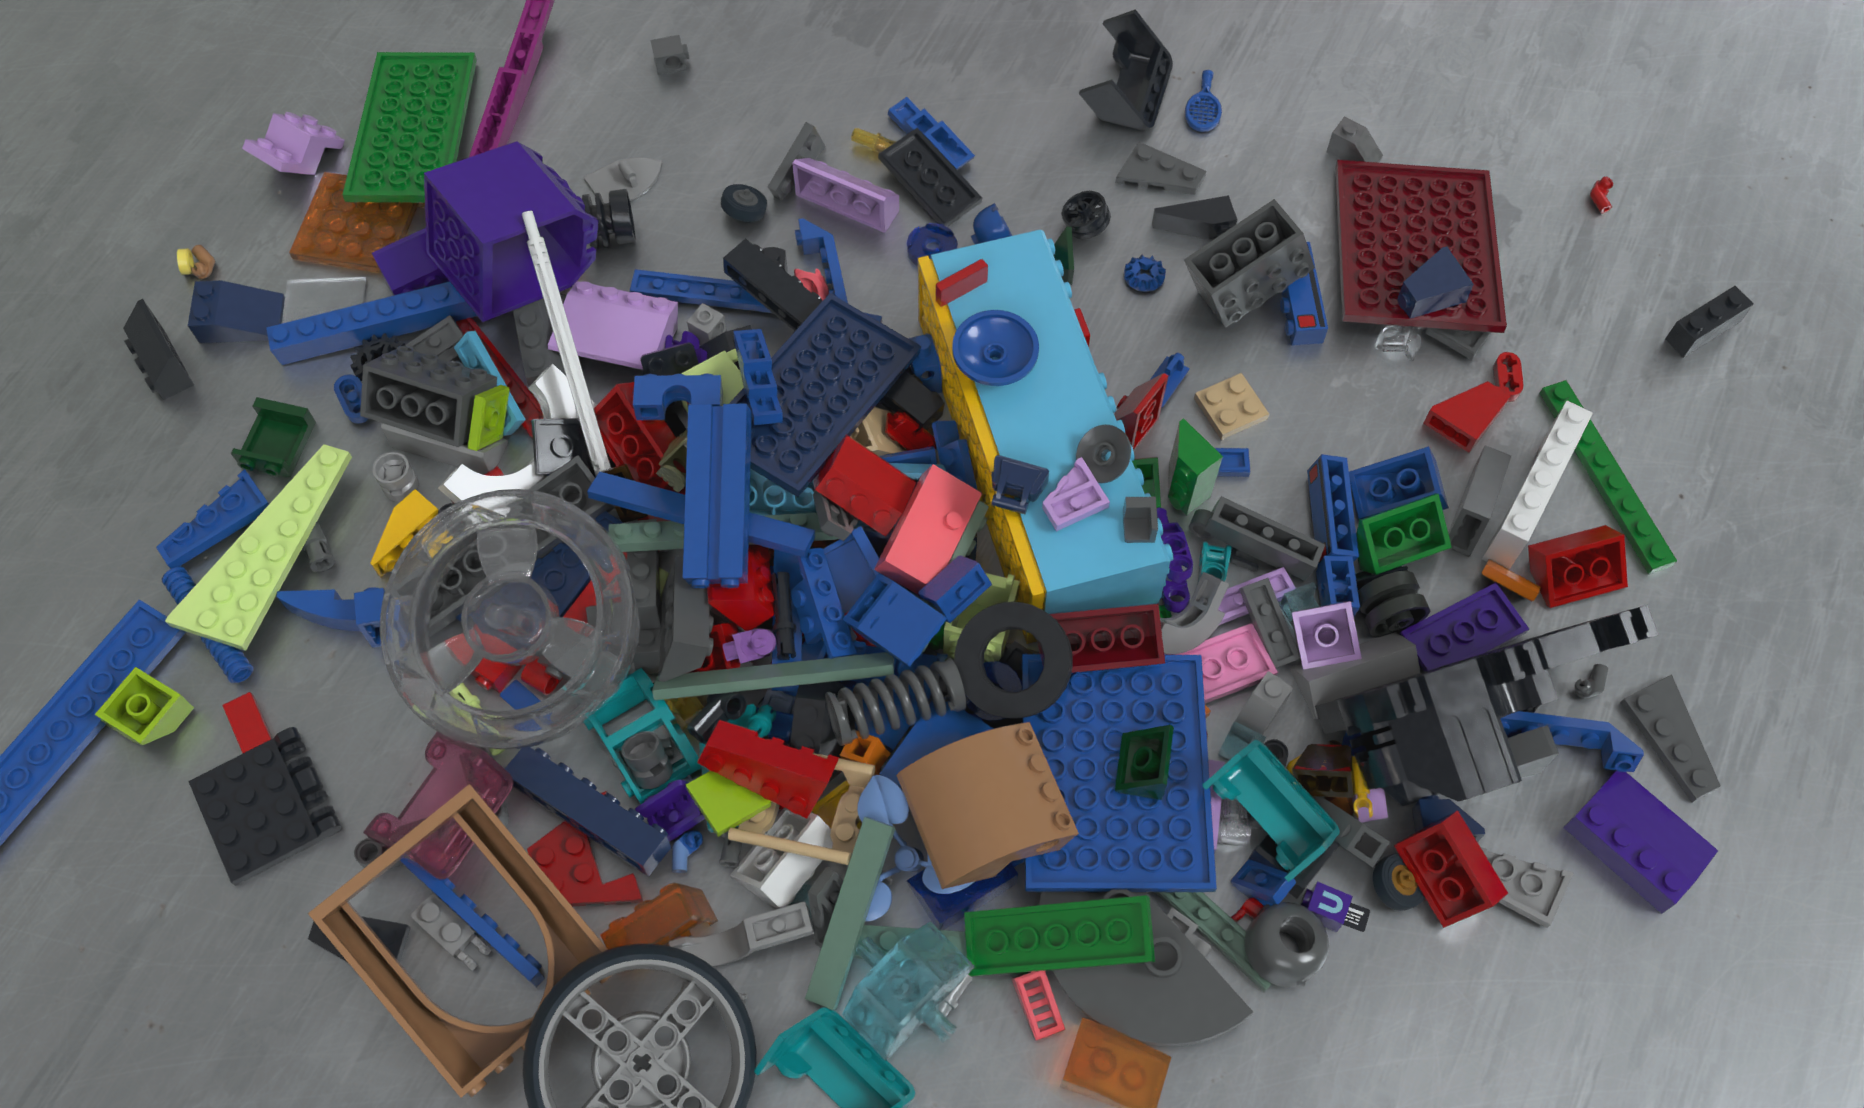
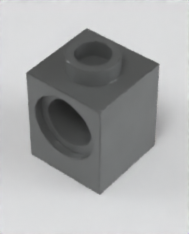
M679 35L650 40L658 75L687 70L685 60L689 59L687 45L681 44Z

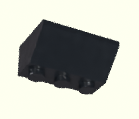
M143 299L137 301L123 327L128 337L124 342L132 355L135 353L138 355V358L134 359L143 374L147 372L149 377L145 378V381L153 393L158 391L165 400L194 386V383L162 325Z

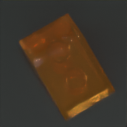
M1082 1018L1060 1087L1117 1108H1157L1171 1056L1130 1038V1036L1113 1028Z

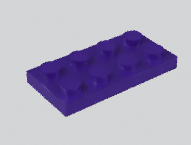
M1494 583L1401 631L1400 635L1416 645L1418 663L1424 672L1498 649L1526 634L1529 631V627L1498 584Z

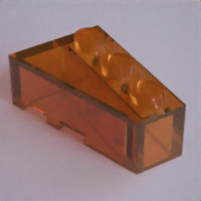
M670 883L664 886L659 891L660 895L654 899L645 900L636 905L634 912L626 918L620 917L612 921L608 925L609 929L600 934L608 950L632 944L666 945L669 941L674 940L680 935L681 937L692 936L689 930L703 922H708L710 926L718 922V919L702 889L679 883Z

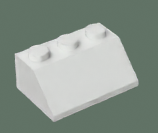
M784 808L776 817L772 828L765 832V835L831 849L833 846L830 836L831 828L818 815L810 813L806 819ZM754 845L730 876L766 904L780 909L794 901L797 892L806 881L811 879L815 869L822 860Z

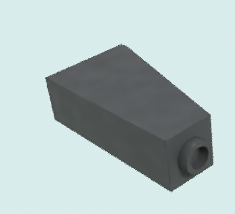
M1486 445L1484 446L1474 466L1448 532L1452 546L1450 549L1471 556L1491 518L1512 455Z

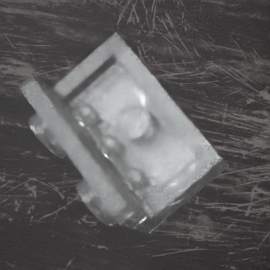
M1382 324L1375 346L1380 352H1404L1407 360H1414L1416 352L1421 348L1423 331L1427 328Z

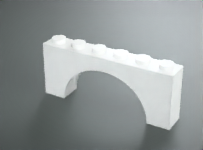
M550 365L528 387L541 407L543 419L578 418L567 377L556 366ZM592 401L593 408H595L597 404ZM534 457L518 472L505 476L482 475L461 464L453 470L438 489L479 524L546 477L544 475L535 476Z
M1569 401L1565 402L1536 452L1537 457L1505 518L1493 536L1482 560L1487 562L1490 559L1507 569L1511 568L1528 543L1593 412Z

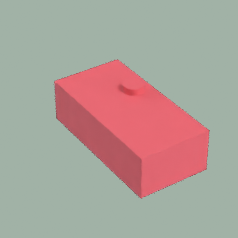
M931 465L921 475L874 570L919 595L918 592L948 565L982 493L936 465Z

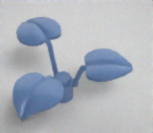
M881 775L872 776L858 801L857 810L860 820L863 822L864 817H869L891 826L905 822L909 815V805L903 790L887 777ZM895 830L893 837L901 847L895 854L896 866L880 875L866 921L877 920L889 910L892 902V892L889 886L882 881L891 875L900 873L901 870L915 872L922 866L926 867L922 877L923 883L929 890L939 894L961 891L974 882L942 889L929 855L927 854L928 861H925L922 852L917 848L909 847L907 842Z

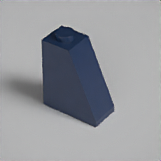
M1446 246L1441 248L1403 282L1397 300L1400 308L1411 319L1467 302L1474 284Z

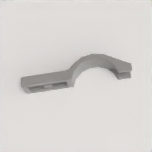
M803 901L743 919L737 926L721 933L704 937H682L669 941V946L694 954L711 966L718 967L738 961L755 951L812 935L814 930L807 903Z

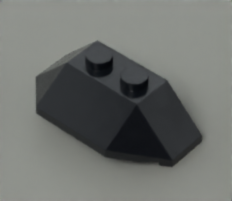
M841 681L799 685L795 698L790 747L801 750L802 746L813 749L816 754L832 755L842 759L840 754L845 745L840 746L835 737L825 699L827 692H831L837 697L839 690L846 688ZM847 703L849 726L852 731L856 728V721ZM834 770L829 782L832 781L835 777H837L842 771Z

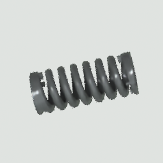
M946 658L944 662L935 661L931 664L930 669L921 665L916 668L914 673L910 670H903L899 678L894 674H889L885 677L884 683L880 679H872L868 687L863 683H858L854 686L853 692L849 688H841L837 697L835 694L827 692L825 699L828 715L839 745L850 744L853 742V739L858 738L856 731H851L849 726L847 703L855 718L860 737L862 739L869 737L862 698L869 709L877 734L881 735L885 732L879 710L878 694L885 705L891 728L893 730L900 728V720L894 704L893 689L900 699L906 723L910 726L914 725L916 717L909 698L908 684L915 694L918 710L924 721L931 719V710L924 692V680L930 688L933 705L939 716L946 715L945 702H948L951 711L959 712L965 710L966 697L964 687L954 661L951 658ZM939 674L945 682L948 694L944 695V697L939 686Z

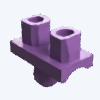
M759 628L733 634L734 641L725 643L722 647L727 661L739 658L741 664L770 656V653L775 649L776 638L770 630Z

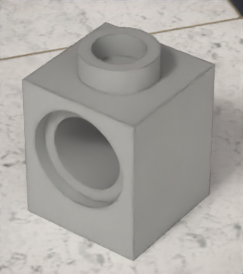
M704 303L687 320L689 332L699 339L700 345L727 331L724 315Z

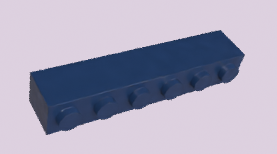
M525 744L502 771L508 783L649 877L671 849L667 839L668 833L655 823L650 826L644 822V817L633 808H629L627 811L621 807L619 800L610 793L606 792L603 795L596 790L597 787L587 778L583 777L580 780L573 775L574 772L564 763L560 762L557 765L550 760L551 757L541 748L537 747L534 750Z

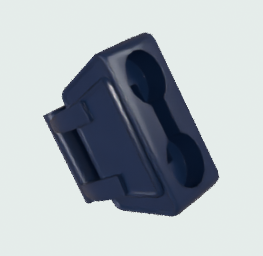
M996 455L994 458V472H992L993 490L997 493L994 494L991 505L1025 515L1029 502L1036 501L1047 486L1049 470ZM1007 494L1021 498V501L1005 497L1004 495Z

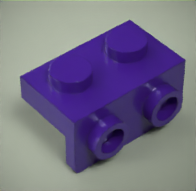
M684 780L670 782L667 788L656 795L646 798L644 803L635 808L637 812L647 818L650 826L655 823L662 827L668 833L667 839L669 842L705 819L686 790V784L689 782Z

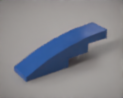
M908 97L888 109V116L906 134L918 128L956 170L974 159L975 155L943 121L938 123L925 108L920 111Z
M762 329L734 331L738 363L748 406L752 412L753 424L782 423L783 413L777 397V384L772 372V359Z

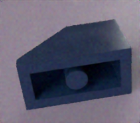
M1436 795L1422 797L1412 808L1415 832L1457 810L1477 842L1485 835V828L1450 799H1439V796Z

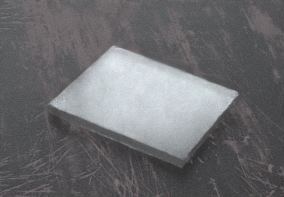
M346 277L288 280L282 323L365 303L367 278Z

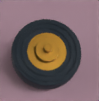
M1399 854L1384 857L1376 864L1373 871V885L1378 897L1386 906L1394 910L1404 911L1418 906L1425 897L1415 882L1414 875L1408 870Z

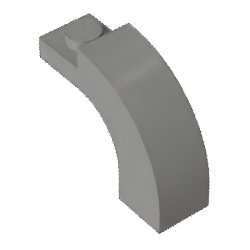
M1203 572L1186 608L1174 617L1160 618L1165 654H1180L1192 650L1212 635L1225 615L1218 608L1229 586L1227 582Z

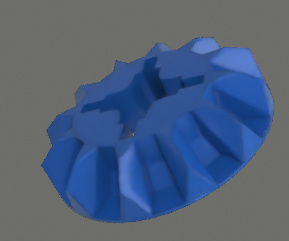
M1142 254L1139 258L1132 257L1130 262L1125 265L1124 278L1133 289L1149 292L1158 289L1163 284L1166 269L1163 268L1162 261H1156L1153 255L1148 258ZM1141 269L1145 271L1149 269V275L1146 273L1140 274Z

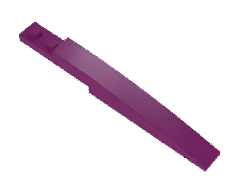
M526 0L505 65L498 69L469 157L507 145L543 50L541 41L555 0Z

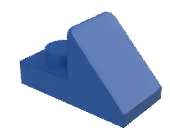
M1250 859L1245 862L1230 881L1234 887L1248 898H1255L1263 904V907L1266 904L1270 906L1280 904L1296 884L1294 878L1290 882L1284 878L1287 872Z

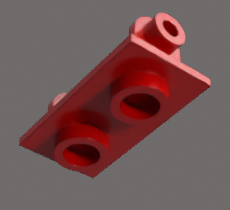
M898 411L894 415L887 414L885 432L892 440L897 441L906 448L907 451L932 446L935 450L937 449L934 436L924 428L916 433L914 432L919 428V424L905 412L901 413Z

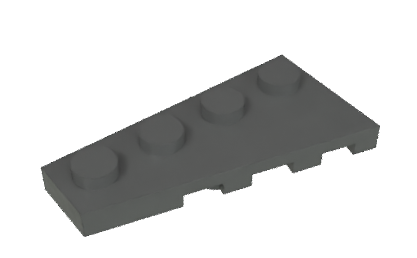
M1672 674L1624 698L1620 702L1691 802L1706 796L1721 786Z

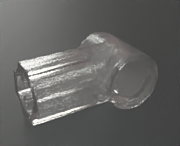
M1221 799L1217 844L1249 846L1251 822L1250 819H1247V810L1237 799Z

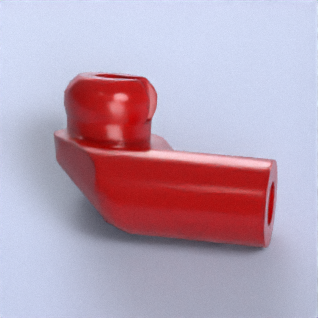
M1607 176L1597 180L1590 192V197L1601 214L1612 209V204L1606 196L1609 189L1613 187V181Z

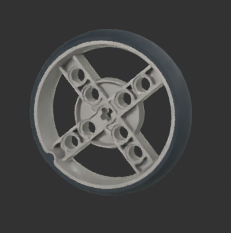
M632 944L619 946L594 955L578 964L558 981L544 998L534 1016L525 1042L522 1075L528 1107L557 1108L549 1080V1055L554 1034L561 1019L565 1016L596 1043L592 1052L591 1072L597 1090L582 1108H663L666 1105L669 1108H682L684 1100L691 1096L699 1099V1108H717L687 1082L691 1066V1054L685 1037L708 1007L714 1003L727 1027L732 1051L730 1078L718 1108H746L751 1097L755 1081L754 1070L756 1068L755 1035L746 1007L733 986L718 970L701 958L684 950L658 944ZM636 969L661 970L688 980L686 985L661 1014L638 1011L615 1019L584 992L592 985L611 975ZM690 1000L693 1003L694 1012L689 1018L681 1019L677 1014V1007L680 1002ZM590 1009H596L601 1015L600 1023L594 1028H587L582 1023L583 1014ZM668 1026L672 1031L670 1042L665 1045L657 1044L655 1041L657 1029ZM614 1031H621L626 1038L623 1047L617 1050L609 1048L607 1045L608 1036ZM637 1054L641 1057L645 1054L649 1055L646 1061L650 1064L646 1069L642 1067L637 1070L633 1069V1066L636 1064L633 1058ZM663 1075H672L675 1080L673 1089L667 1093L660 1092L657 1088L658 1080ZM616 1080H624L628 1085V1091L620 1098L612 1097L609 1092L611 1084Z

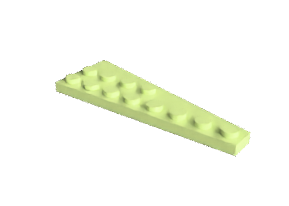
M323 444L168 615L165 622L171 627L246 651L273 603L277 591L280 590L352 459L351 454L348 451Z

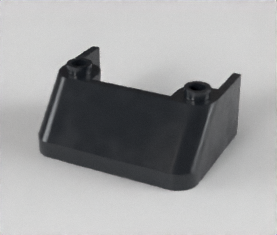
M1135 9L1103 21L1104 27L1116 40L1112 54L1115 62L1122 68L1117 84L1113 80H1109L1081 89L1079 95L1102 121L1138 130H1146L1152 128L1155 124L1172 71L1173 61L1169 51Z

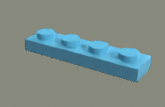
M467 331L454 347L464 367L483 369L487 371V374L497 377V386H506L477 332ZM510 391L503 436L512 435L526 420Z

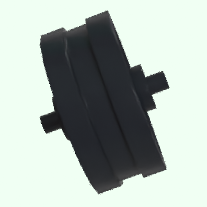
M1082 191L1075 194L1064 204L1061 213L1066 227L1072 228V236L1079 239H1089L1099 235L1106 229L1111 219L1110 209L1106 204L1105 198L1095 191Z

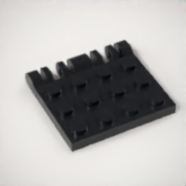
M296 727L287 728L277 733L273 739L188 781L230 882L235 886L338 833L342 829L338 817L334 815L333 806H324L312 812L311 815L308 812L325 802L328 795L326 791L321 790L323 784L316 769L310 767L313 764L310 757L298 758V760L290 762L289 765L286 763V761L300 755L306 749Z

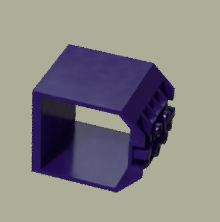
M518 141L424 173L426 252L482 322L543 299L527 244L529 237L522 217L523 212L533 211L540 237H543L559 292L571 288L596 260V249L594 247L586 249V246L597 240L598 220L596 217L585 212V205L582 199L576 196L569 188L566 180L562 179L553 168L543 163V157L540 153Z

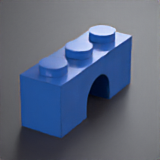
M646 374L644 376H635L633 407L636 420H665V411L668 405L679 400L686 401L691 405H723L721 375L674 374L657 376Z

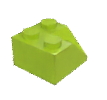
M135 667L95 715L127 739L140 745H145L175 732L194 707L181 694Z

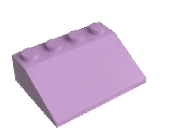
M577 281L568 292L563 304L577 354L581 357L643 370L640 361L641 356L665 349L666 336L671 335L673 337L678 329V302L662 297L655 298L638 292L631 293L617 290L614 287H603L589 282ZM552 332L548 349L559 352L554 333Z

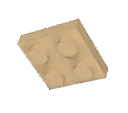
M1242 373L1196 392L1194 400L1221 440L1268 420L1269 412Z

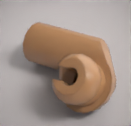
M196 245L192 248L191 252L199 262L194 264L197 266L196 268L192 267V273L200 279H205L211 275L215 259L202 245Z

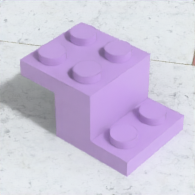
M285 112V115L273 113L265 139L258 138L257 141L245 139L242 149L280 172L315 175L324 148L342 149L345 140L336 135V130L317 124L318 120L312 116L303 114L302 117H299L290 112Z

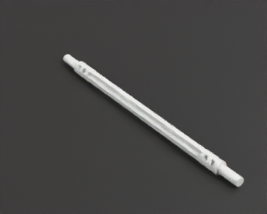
M526 211L522 213V217L529 237L527 241L595 476H597L599 471L609 469L611 466L543 237H540L533 211Z

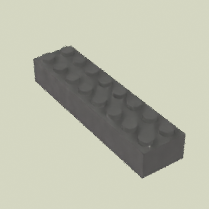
M576 456L385 588V590L416 634L426 641L456 620L455 617L462 612L466 613L476 606L483 597H489L499 590L503 583L538 558L542 559L551 553L553 548L562 542L563 544L575 536L579 529L605 511L610 512L615 507L612 504L588 498L587 490L595 477L581 458Z

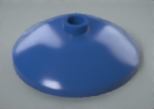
M987 310L976 313L963 321L955 332L952 352L958 368L971 380L989 386H1004L1023 379L1031 372L1038 359L1039 341L1033 327L1022 317L1008 311ZM992 357H998L999 359L994 360V359H991V358H992Z

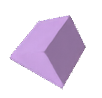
M1351 601L1292 612L1295 638L1303 670L1362 659Z

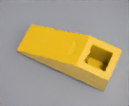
M416 489L393 508L370 562L380 578L387 572L394 570L398 562L407 554L414 552L425 538L438 531V508Z

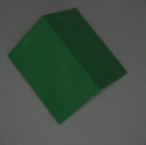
M1172 725L1122 733L1115 783L1116 792L1159 800L1163 799L1167 787L1174 731Z

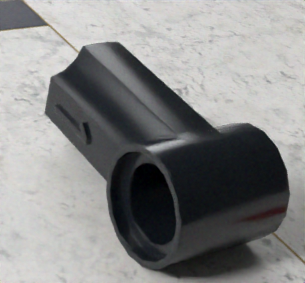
M737 692L708 695L707 705L688 724L687 730L700 743L706 745L719 720L725 722L729 719L736 720L744 714L747 707L745 697Z

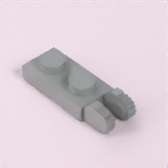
M433 892L410 915L415 922L454 958L458 957L472 971L478 965L463 950L472 942L475 948L486 956L492 951L477 937L478 934Z

